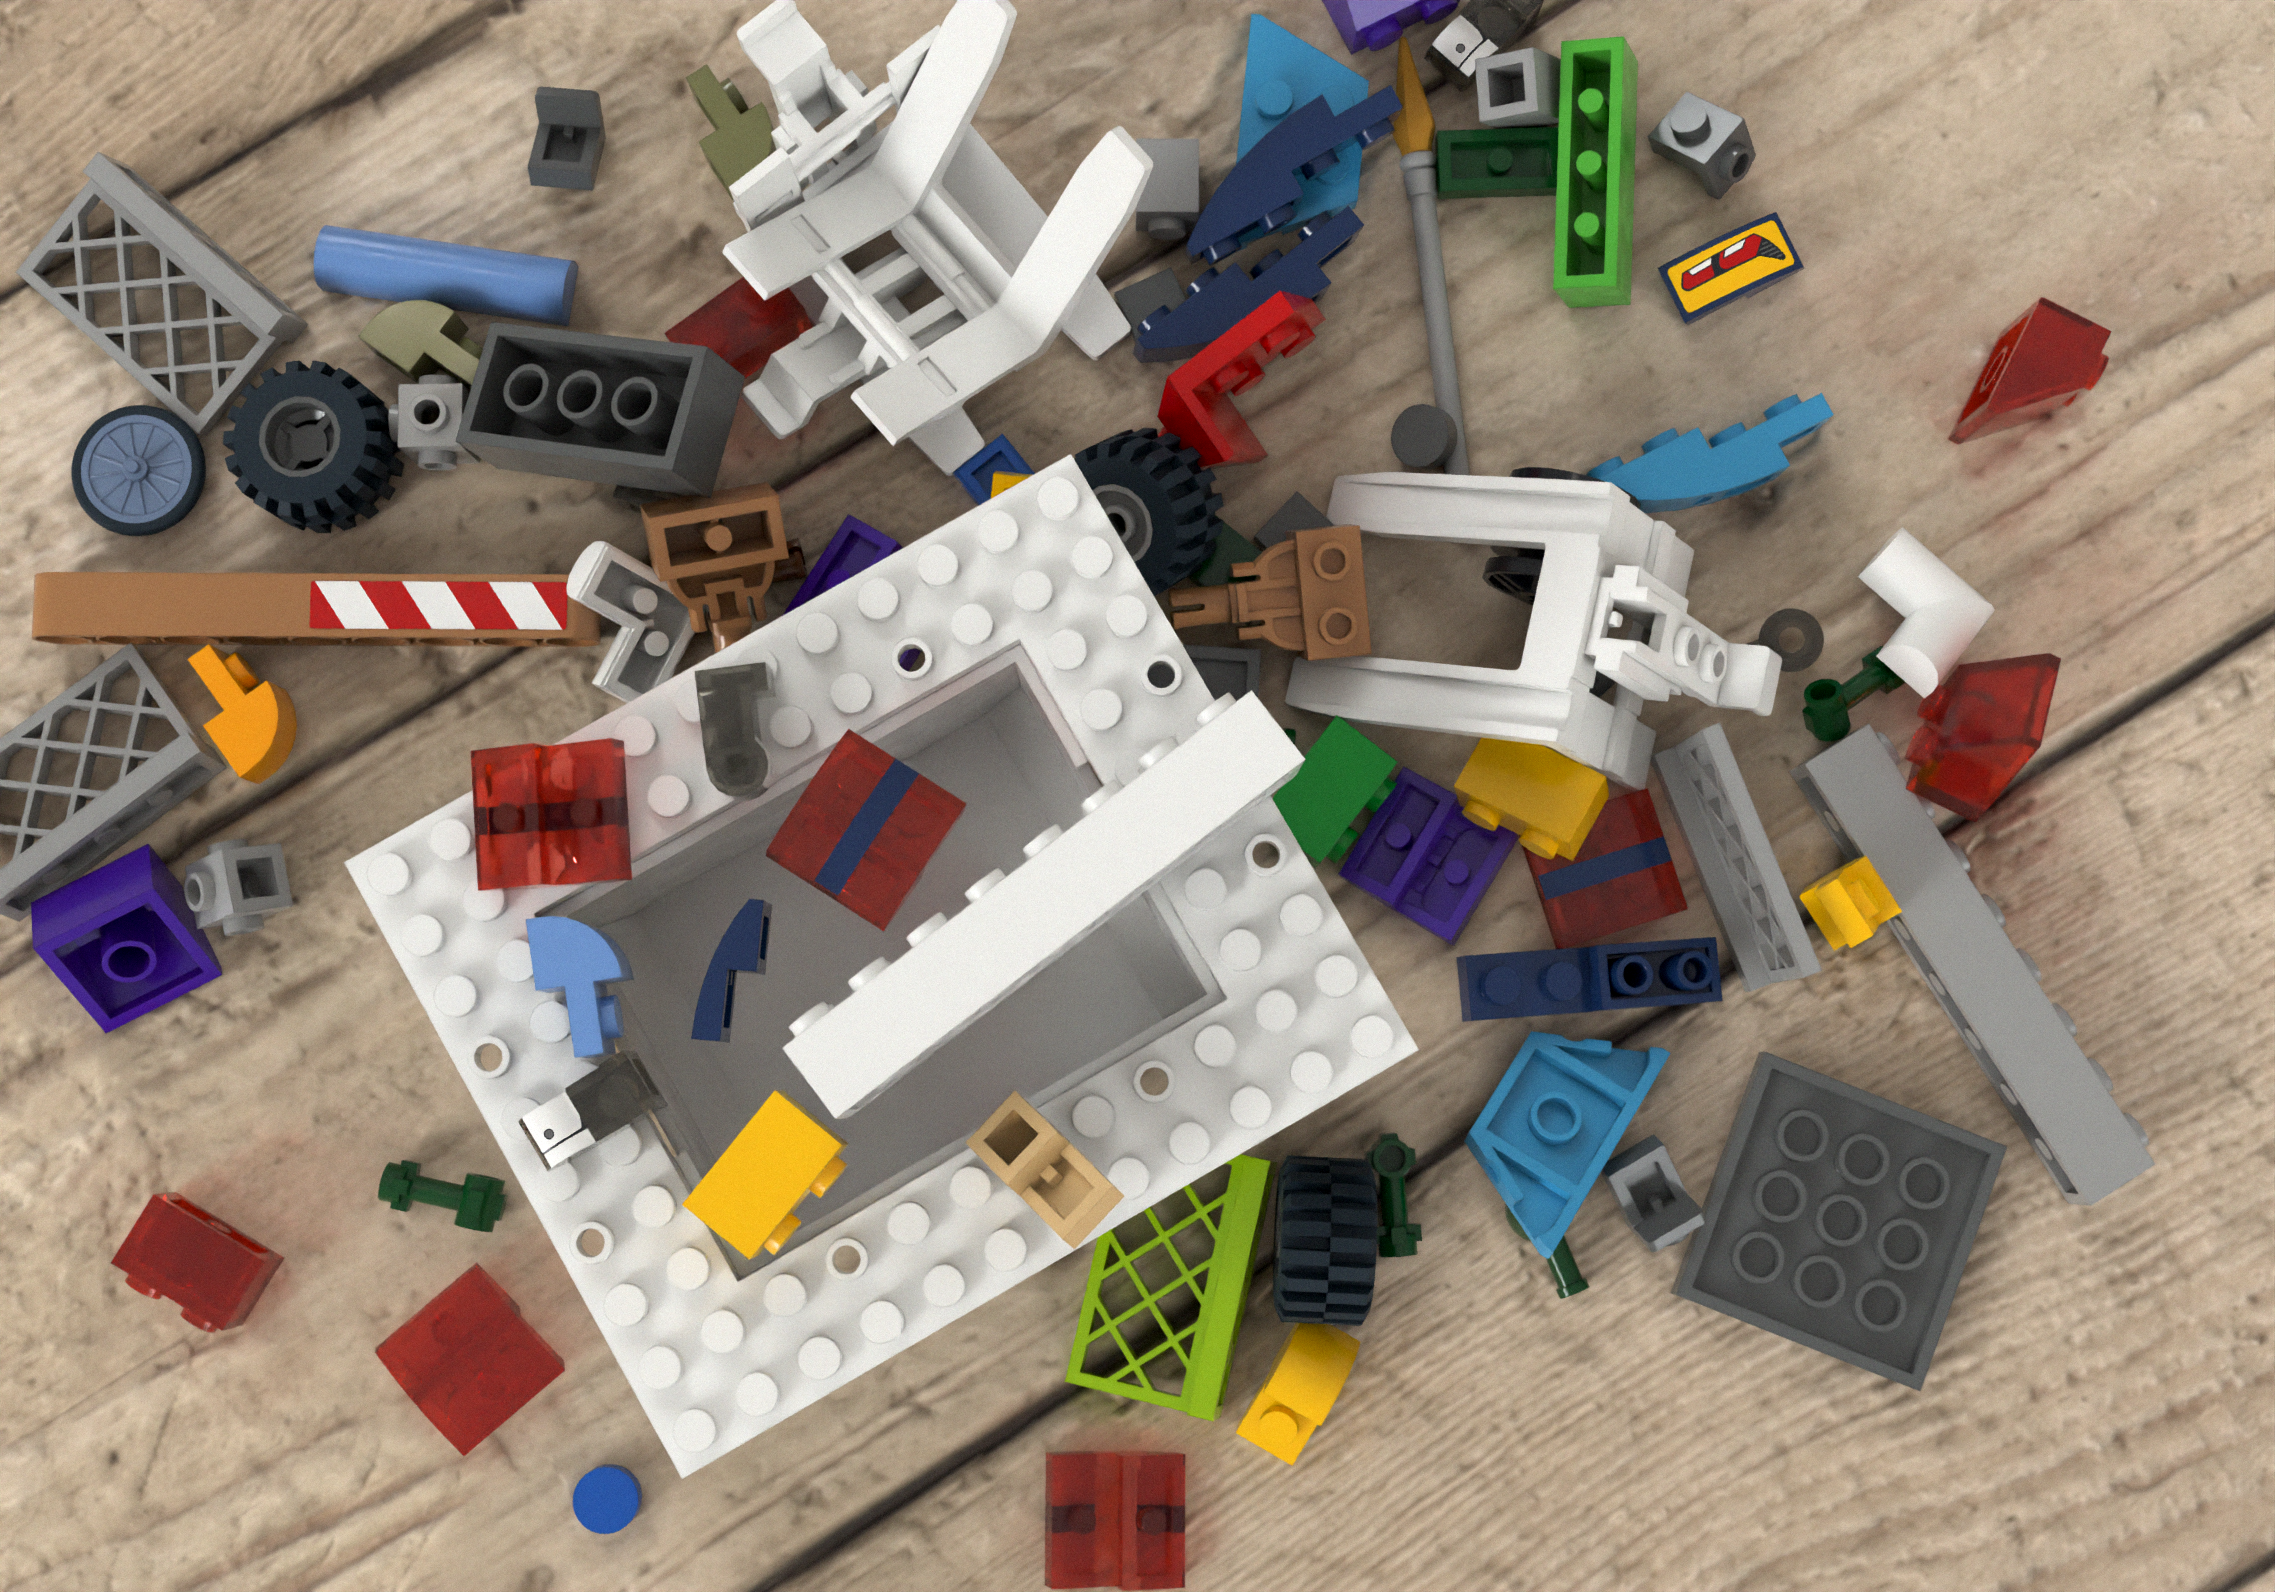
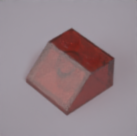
M2044 297L2039 298L2000 332L1948 440L1960 445L2040 420L2061 404L2068 407L2080 390L2084 388L2090 391L2103 374L2109 356L2101 352L2112 331Z
M2051 653L1959 664L1944 685L1939 684L1920 703L1917 716L1924 719V723L1913 736L1905 754V759L1912 762L1905 789L1976 823L2040 748L2061 658Z

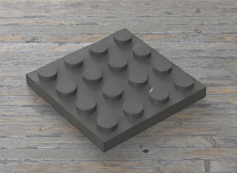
M1759 1052L1702 1206L1707 1221L1693 1231L1671 1293L1921 1391L2007 1146L1773 1054Z

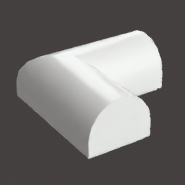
M1903 527L1886 541L1858 576L1905 618L1876 657L1924 699L1936 689L1995 611L1991 603Z
M593 542L582 552L572 568L566 586L567 595L621 625L592 684L628 703L672 678L695 632L691 628L688 608L673 595L666 581H659L651 567L607 542ZM703 605V614H705L706 606Z

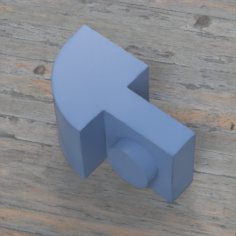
M559 916L526 919L535 990L545 993L565 991L574 1057L589 1059L616 1054L614 1038L623 1037V1015L618 996H608L606 984L634 980L633 972L625 953L610 936L591 925Z

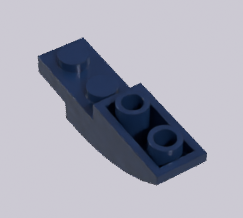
M1389 85L1337 116H1334L1322 94L1292 113L1268 132L1236 164L1217 188L1200 215L1186 245V255L1191 264L1205 258L1209 266L1214 265L1240 250L1242 245L1238 238L1260 226L1264 235L1284 226L1297 217L1293 207L1301 203L1304 194L1295 178L1296 176L1303 173L1306 180L1311 181L1340 163L1336 155L1340 151L1356 142L1359 143L1362 150H1365L1393 134L1395 129L1392 122L1398 119L1403 106L1392 86Z
M1349 205L1333 218L1327 211L1322 212L1297 234L1302 242L1285 256L1279 249H1275L1259 261L1249 272L1254 278L1253 281H1250L1236 262L1222 273H1219L1215 267L1208 269L1185 290L1190 297L1172 312L1166 305H1163L1140 323L1137 330L1141 336L1137 338L1133 355L1140 363L1169 362L1192 358L1279 291L1312 299L1314 303H1317L1324 297L1332 283L1321 268L1355 242L1364 224Z
M1716 937L1456 957L1462 1022L1723 1001Z

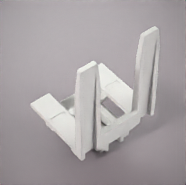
M957 0L937 33L870 166L725 245L722 253L764 300L809 275L813 276V280L829 297L818 319L821 323L800 334L798 339L772 353L760 378L742 390V399L776 438L784 439L807 425L820 402L861 377L871 375L885 365L889 370L854 390L850 398L893 446L938 418L939 420L943 419L962 407L964 402L1010 372L1014 370L1017 372L1048 351L1134 212L1152 171L1153 161L1121 126L1108 131L1080 164L1018 268L1009 261L942 185V178L1005 52L1017 16L1015 7L1008 0ZM891 230L892 236L902 247L853 275L839 259L886 231ZM928 275L944 295L911 314L898 298L921 286Z
M775 0L738 29L737 37L742 50L768 80L781 124L771 132L777 150L729 187L735 201L732 204L737 215L742 219L747 232L872 164L893 123L892 121L873 136L872 134L877 131L875 119L893 105H895L896 113H898L941 28L939 25L935 26L886 65L889 82L886 84L884 82L881 83L870 93H868L867 87L852 70L846 75L839 68L836 70L834 63L830 60L827 45L799 13L794 0ZM829 117L831 123L817 133L814 128ZM969 124L942 178V185L1009 261L1018 268L1048 216L974 127ZM851 144V146L847 150H845L844 152L842 151L843 148ZM829 159H832L829 164L826 163ZM808 184H811V185H810L808 188H806L803 192L801 191V190H802L804 187H806ZM839 258L845 264V266L853 273V271L848 267L842 258ZM1095 274L1061 330L1091 359L1099 360L1130 335L1131 326L1099 277ZM812 275L784 289L814 326L821 323L818 319L829 297L813 280ZM885 365L871 375L861 377L859 381L864 385L889 370V368ZM962 407L941 420L939 418L907 437L947 476L954 475V471L985 448L983 438Z
M1405 472L1338 476L1334 481L1326 516L1334 525H1360L1361 533L1388 538L1545 550L1521 665L1517 670H1503L1365 656H1349L1313 661L1297 657L1293 663L1285 701L1287 705L1293 708L1335 718L1337 715L1344 721L1545 745L1605 775L1610 780L1631 791L1644 793L1656 737L1655 730L1636 720L1637 716L1641 714L1644 699L1668 701L1669 694L1681 695V692L1690 697H1696L1708 706L1748 710L1758 716H1769L1773 709L1782 658L1767 646L1729 643L1686 613L1689 600L1685 598L1695 550L1676 537V530L1667 523L1653 520L1630 503V496L1611 482ZM1613 607L1633 619L1632 629L1628 632L1627 640L1606 638L1608 629L1622 625L1623 615L1616 611L1612 612ZM1596 671L1618 683L1613 706L1589 692L1590 688H1593Z

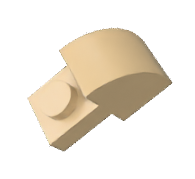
M1015 1090L965 1142L1008 1187L1016 1192L1073 1249L1078 1247L1124 1197L1083 1153Z

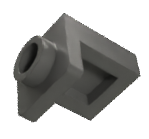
M538 87L535 95V104L539 125L527 167L531 186L593 191L606 140L599 94L592 90Z
M1689 92L1682 96L1647 136L1654 153L1699 174L1707 195L1717 200L1721 199L1734 183L1744 178L1756 156L1744 118Z
M1654 1134L1608 1160L1601 1171L1627 1226L1651 1252H1657L1666 1246H1672L1683 1241L1690 1232L1707 1221L1701 1207L1687 1194L1664 1144Z

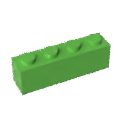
M1624 36L1561 41L1553 289L1569 308L1631 305L1638 61Z

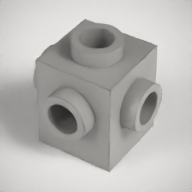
M424 375L419 377V384H398V404L390 406L388 416L391 440L394 443H398V448L422 469L445 471L456 469L457 464L479 463V456L455 442L470 391L463 383H458L456 378L447 375ZM430 415H439L438 419L430 424Z
M247 839L218 842L207 847L208 856L185 866L187 877L184 884V894L187 905L194 911L197 929L223 926L225 936L247 934L264 929V918L293 906L281 843L248 846Z

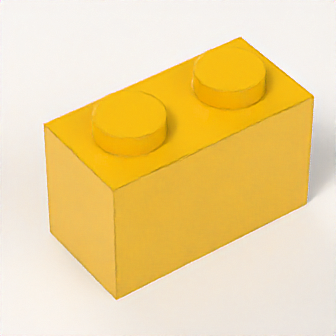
M1482 737L1453 786L1459 805L1464 807L1462 814L1473 823L1491 831H1495L1498 825L1503 826L1521 835L1519 842L1533 853L1547 859H1553L1557 853L1571 861L1577 855L1609 797L1605 775L1543 745Z
M774 1090L682 1205L749 1260L759 1256L764 1248L775 1255L802 1223L793 1212L811 1191L817 1197L822 1198L847 1167V1164L839 1158V1155L849 1143L785 1091Z

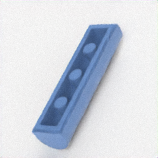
M330 225L323 226L317 237L314 251V276L318 287L322 291L395 302L425 300L439 303L451 310L569 326L579 268L573 260Z

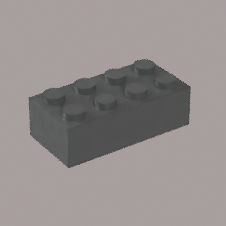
M491 322L455 442L497 469L711 498L745 376L708 346Z

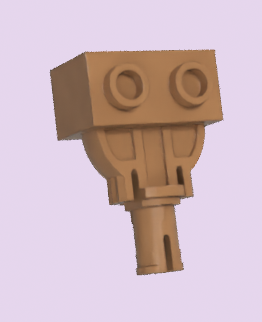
M767 482L713 491L711 498L690 495L640 504L652 569L659 581H666L673 595L688 608L691 628L694 632L706 631L702 609L703 605L706 606V616L713 636L715 653L751 634L752 621L749 614L747 597L750 598L752 615L756 621L767 619L764 595L774 576L775 561L789 558L779 496Z
M1343 524L1285 531L1286 541L1270 546L1259 554L1253 562L1229 565L1231 577L1255 575V580L1184 589H1168V601L1171 607L1200 604L1198 609L1170 611L1171 625L1174 630H1178L1181 627L1260 620V624L1235 627L1237 639L1262 638L1274 647L1288 651H1297L1298 657L1307 661L1372 654L1360 525Z

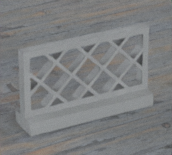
M97 152L83 170L91 179L16 273L171 411L185 421L197 434L207 436L238 398L240 392L251 382L282 342L285 340L294 343L308 326V323L129 165ZM102 200L114 210L116 237L89 240L87 217ZM130 225L141 235L131 236ZM72 235H73V241H69V242H68V240H69V239L72 237ZM153 245L159 250L161 278L134 280L131 246ZM117 248L119 282L92 284L89 250ZM74 252L77 285L56 287L42 273L58 253ZM175 265L186 275L176 276ZM199 285L205 291L207 318L179 321L177 287ZM162 288L165 322L137 324L135 291ZM120 292L122 326L102 328L95 321L93 294ZM78 296V305L69 297ZM221 306L233 316L222 317ZM244 325L259 338L243 360L225 361L222 327ZM208 328L211 363L183 365L180 331ZM166 332L168 366L147 368L140 361L138 335ZM123 336L124 346L114 337ZM226 371H233L226 380ZM211 372L213 397L201 412L198 413L185 401L184 375ZM169 376L170 387L159 377Z
M129 643L0 738V798L2 790L28 793L21 825L0 824V834L18 836L13 859L0 868V914L20 922L31 914V902L78 879L227 768L215 749L203 741L140 648L133 643ZM133 667L141 679L135 705L109 703L113 681ZM153 698L160 708L151 707ZM74 710L90 711L83 744L57 741L61 721L65 716ZM106 713L132 716L125 749L99 746ZM148 718L169 720L179 734L176 739L158 752L141 750ZM22 748L38 750L30 783L5 780L11 756ZM54 751L80 754L73 787L47 785ZM96 756L123 759L118 782L106 791L89 789ZM139 761H145V762H143L141 765L138 766V762H139ZM44 795L70 797L64 822L53 830L37 828ZM86 800H92L87 805H85ZM34 838L39 839L37 842L33 844Z
M1717 723L1704 728L1678 745L1652 755L1651 763L1745 992H1751L1772 983L1805 978L1822 971L1721 724Z

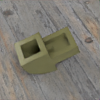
M706 64L686 77L695 101L715 129L713 133L700 140L699 144L707 163L733 202H735L729 187L777 150L771 135L774 128L763 102L748 109L743 97L730 78L719 83Z
M425 300L405 301L384 309L373 317L358 335L377 356L417 384H419V377L435 375L441 369L471 390L483 350L478 344L464 336L469 328L455 311L439 303Z

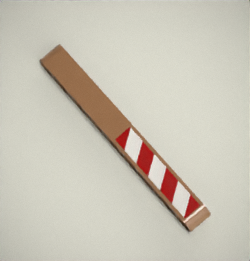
M43 572L34 575L32 639L39 642L68 645H128L133 643L134 645L590 647L600 645L601 614L567 595L566 586L569 574Z

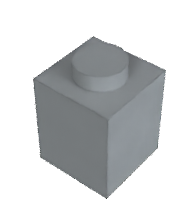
M1535 47L1475 59L1480 122L1497 129L1538 128L1559 124L1561 59Z
M1136 138V143L1153 161L1152 171L1136 206V231H1148L1150 237L1162 240L1182 238L1186 235V232H1193L1199 219V139Z

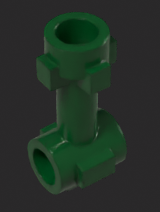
M1880 646L1863 657L1862 664L1864 669L1842 685L1833 679H1820L1810 683L1805 688L1804 699L1806 707L1802 710L1806 729L1812 732L1817 739L1830 742L1843 738L1851 729L1848 715L1850 709L1877 690L1888 694L1906 683L1876 657L1884 646Z
M1380 1133L1378 1140L1372 1144L1370 1150L1364 1152L1365 1159H1368L1371 1168L1379 1174L1383 1225L1377 1226L1379 1257L1417 1255V1241H1422L1421 1224L1408 1222L1405 1174L1412 1165L1416 1164L1415 1149L1399 1141L1397 1133Z
M402 1160L401 1164L389 1162L383 1171L379 1184L378 1198L381 1201L390 1202L391 1209L407 1212L410 1211L411 1205L415 1201L455 1210L457 1213L454 1225L482 1232H493L495 1221L502 1220L508 1197L507 1194L502 1193L505 1180L476 1173H466L464 1185L420 1176L421 1163Z

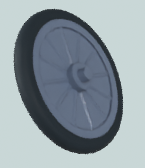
M126 406L102 416L83 434L75 449L72 460V485L76 498L83 510L103 528L127 536L153 535L175 526L196 505L205 484V455L194 431L177 415L154 406Z

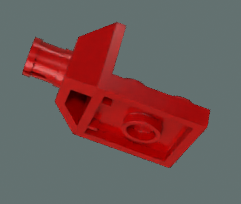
M1284 291L1277 292L1170 374L1166 379L1157 415L1164 426L1161 428V432L1158 433V437L1170 432L1181 438L1180 449L1185 450L1193 446L1202 455L1197 461L1201 469L1259 463L1268 456L1267 452L1227 394L1231 391L1234 396L1245 393L1266 376L1262 367L1280 354L1284 358L1297 354L1316 338L1312 330L1326 319L1314 301L1307 297Z

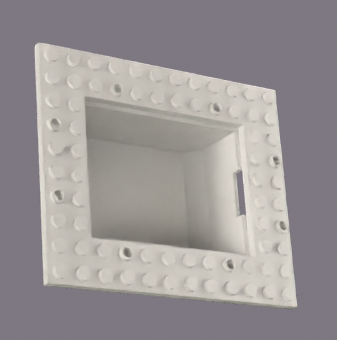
M1071 454L344 862L682 1479L1419 1050L1271 796L850 1118L835 1119L782 1049L783 1046L795 1038L789 1026L804 1013L822 1001H825L827 1005L832 1003L836 1007L854 993L848 981L858 972L882 956L892 964L911 950L913 947L906 938L921 924L939 912H942L949 921L971 904L965 896V892L975 883L997 868H1000L1007 877L1028 861L1023 848L1038 835L1054 824H1058L1062 831L1066 832L1083 819L1081 804L1102 788L1089 762L1103 786L1115 780L1123 788L1140 775L1137 771L1141 767L1138 761L1145 754L1170 736H1173L1179 745L1196 733L1193 729L1198 723L1195 718L1215 702ZM918 649L925 654L924 665L919 670L910 672L901 668L900 658L906 650ZM1157 665H1165L1173 671L1175 679L1170 686L1157 688L1148 680L1149 671ZM755 737L762 741V746L772 755L775 764V776L769 789L762 785L768 774V759L765 750L755 741ZM897 759L918 772L919 775L893 810L837 896L814 880L867 798L894 760ZM627 796L629 824L620 825L619 837L610 844H602L597 833L599 827L482 836L481 808L552 804ZM1261 843L1273 845L1278 852L1277 864L1271 868L1259 867L1252 857L1254 847ZM749 899L765 900L772 904L765 975L737 972L730 1043L691 1039L701 987L709 964L723 935ZM559 916L591 925L610 936L625 953L630 963L634 980L606 984L608 996H618L623 1015L624 1034L623 1037L614 1038V1043L677 1156H672L616 1054L589 1059L574 1057L565 991L545 993L535 990L526 919ZM490 1044H495L502 1052V1062L493 1071H488L481 1063V1053ZM1149 1068L1163 1070L1168 1078L1167 1088L1163 1093L1156 1096L1144 1092L1140 1084L1143 1072ZM774 1090H783L849 1143L839 1155V1158L847 1164V1167L822 1198L817 1197L811 1191L793 1212L802 1223L775 1255L764 1248L759 1256L749 1260L682 1204ZM1014 1090L1059 1130L1124 1195L1121 1201L1076 1249H1073L1062 1240L965 1143ZM566 1092L594 1138L595 1143L569 1156L551 1168L522 1117L550 1099ZM588 1229L598 1230L604 1237V1248L597 1256L589 1255L582 1247V1237ZM841 1246H852L859 1252L861 1261L856 1271L844 1272L837 1267L835 1254Z

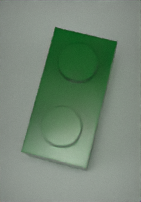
M1337 715L1305 755V761L1297 775L1282 786L1272 798L1311 866L1315 869L1325 856L1335 864L1338 862L1359 834L1349 826L1364 806L1372 813H1375L1398 784L1388 777L1398 761Z

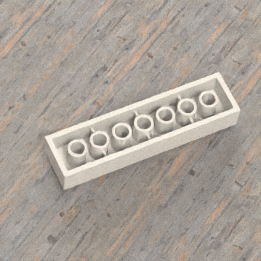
M1252 690L1238 701L1234 699L1230 692L1217 699L1195 718L1198 722L1193 728L1196 733L1179 745L1173 736H1170L1159 743L1138 761L1141 767L1137 770L1140 774L1137 778L1123 788L1115 780L1104 785L1081 804L1083 809L1081 814L1084 818L1074 826L1063 832L1058 824H1054L1023 848L1028 861L1007 877L1000 868L987 874L965 892V896L971 903L949 921L942 912L937 913L907 936L906 939L913 948L892 964L889 960L886 961L883 956L876 959L848 981L849 986L854 991L852 995L836 1007L832 1003L827 1005L825 1001H822L789 1026L795 1038L783 1046L782 1049L835 1119L850 1118L1297 775L1305 758Z

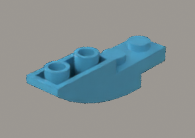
M1822 393L1804 402H1801L1798 395L1795 394L1765 410L1763 414L1767 421L1749 430H1746L1743 423L1740 422L1714 435L1708 440L1712 449L1709 448L1698 427L1680 437L1676 429L1672 428L1644 443L1641 446L1645 453L1644 455L1626 464L1622 462L1620 456L1614 457L1590 470L1586 476L1611 482L1615 486L1629 492L1637 498L1641 504L1640 510L1644 513L1678 511L1712 504L1746 493L1775 480L1790 466L1781 448L1817 431L1834 414Z

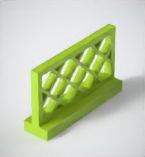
M1240 1154L1224 1163L1232 1165L1227 1192L1206 1206L1192 1184L1186 1185L1183 1189L1197 1212L1166 1230L1152 1206L1145 1209V1214L1159 1236L1129 1255L1115 1233L1116 1227L1098 1237L1065 1382L1186 1412L1188 1416L1212 1422L1221 1417L1278 1162ZM1223 1205L1218 1227L1210 1213ZM1202 1218L1215 1239L1214 1250L1211 1258L1191 1270L1171 1237ZM1164 1243L1181 1271L1182 1276L1152 1294L1133 1262ZM1113 1247L1120 1261L1107 1268ZM1125 1267L1144 1300L1114 1319L1101 1297L1104 1280ZM1209 1269L1205 1290L1203 1291L1195 1277ZM1187 1282L1200 1302L1201 1308L1198 1321L1176 1334L1157 1301ZM1149 1307L1168 1340L1138 1359L1119 1325ZM1098 1310L1105 1325L1093 1332ZM1110 1331L1128 1360L1129 1365L1110 1377L1084 1371L1090 1343ZM1195 1332L1189 1355L1181 1341ZM1172 1346L1186 1368L1181 1395L1156 1389L1142 1366ZM1134 1371L1142 1385L1120 1379Z

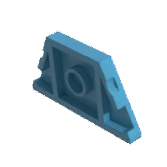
M1251 14L1236 164L1268 132L1318 96L1323 94L1334 116H1337L1367 99L1369 81L1264 16ZM1356 142L1337 153L1336 155L1340 163L1323 175L1311 181H1307L1303 173L1296 176L1295 178L1304 193L1301 203L1293 207L1297 217L1264 235L1260 226L1238 238L1242 245L1240 250L1246 249L1250 242L1281 231L1282 235L1303 228L1308 222L1324 211H1327L1333 217L1348 205L1351 209H1355L1358 200L1362 149L1359 143Z
M1533 1031L1527 1037L1464 1142L1539 1254L1549 1259L1555 1251L1671 1054L1670 1052L1658 1047H1650L1647 1052L1612 1048L1611 1041L1588 1038L1582 1041H1570L1562 1035Z

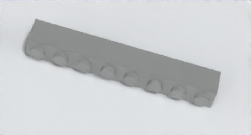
M1867 724L1846 735L1789 772L1847 862L1849 863L1861 856L1867 855L1900 906L1902 912L1886 921L2066 1201L2069 1204L2091 1206L2155 1165V1162L2145 1149L2149 1145V1139L2138 1121L2129 1113H2122L2109 1092L2113 1090V1084L2104 1068L2095 1059L2090 1057L2087 1059L2073 1037L2077 1035V1029L2069 1014L2059 1004H2051L2039 986L2038 982L2041 981L2042 977L2034 960L2023 949H2015L2002 929L2006 926V920L1998 905L1988 895H1980L1967 873L1970 872L1971 868L1963 851L1952 840L1945 841L1932 821L1935 818V811L1927 796L1917 786L1910 787L1897 767L1900 764V757L1892 742L1883 733H1875L1870 724Z

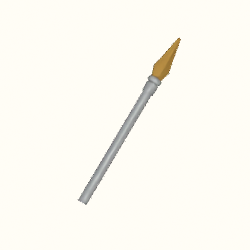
M1401 37L1398 49L1396 95L1403 109L1398 119L1394 121L1393 127L1395 132L1393 137L1402 154L1400 169L1405 173L1403 177L1407 199L1411 202L1436 408L1447 412L1452 417L1457 428L1456 448L1448 461L1443 464L1444 474L1470 475L1435 201L1437 197L1436 170L1433 168L1436 166L1437 159L1435 154L1432 153L1435 121L1428 105L1407 38Z

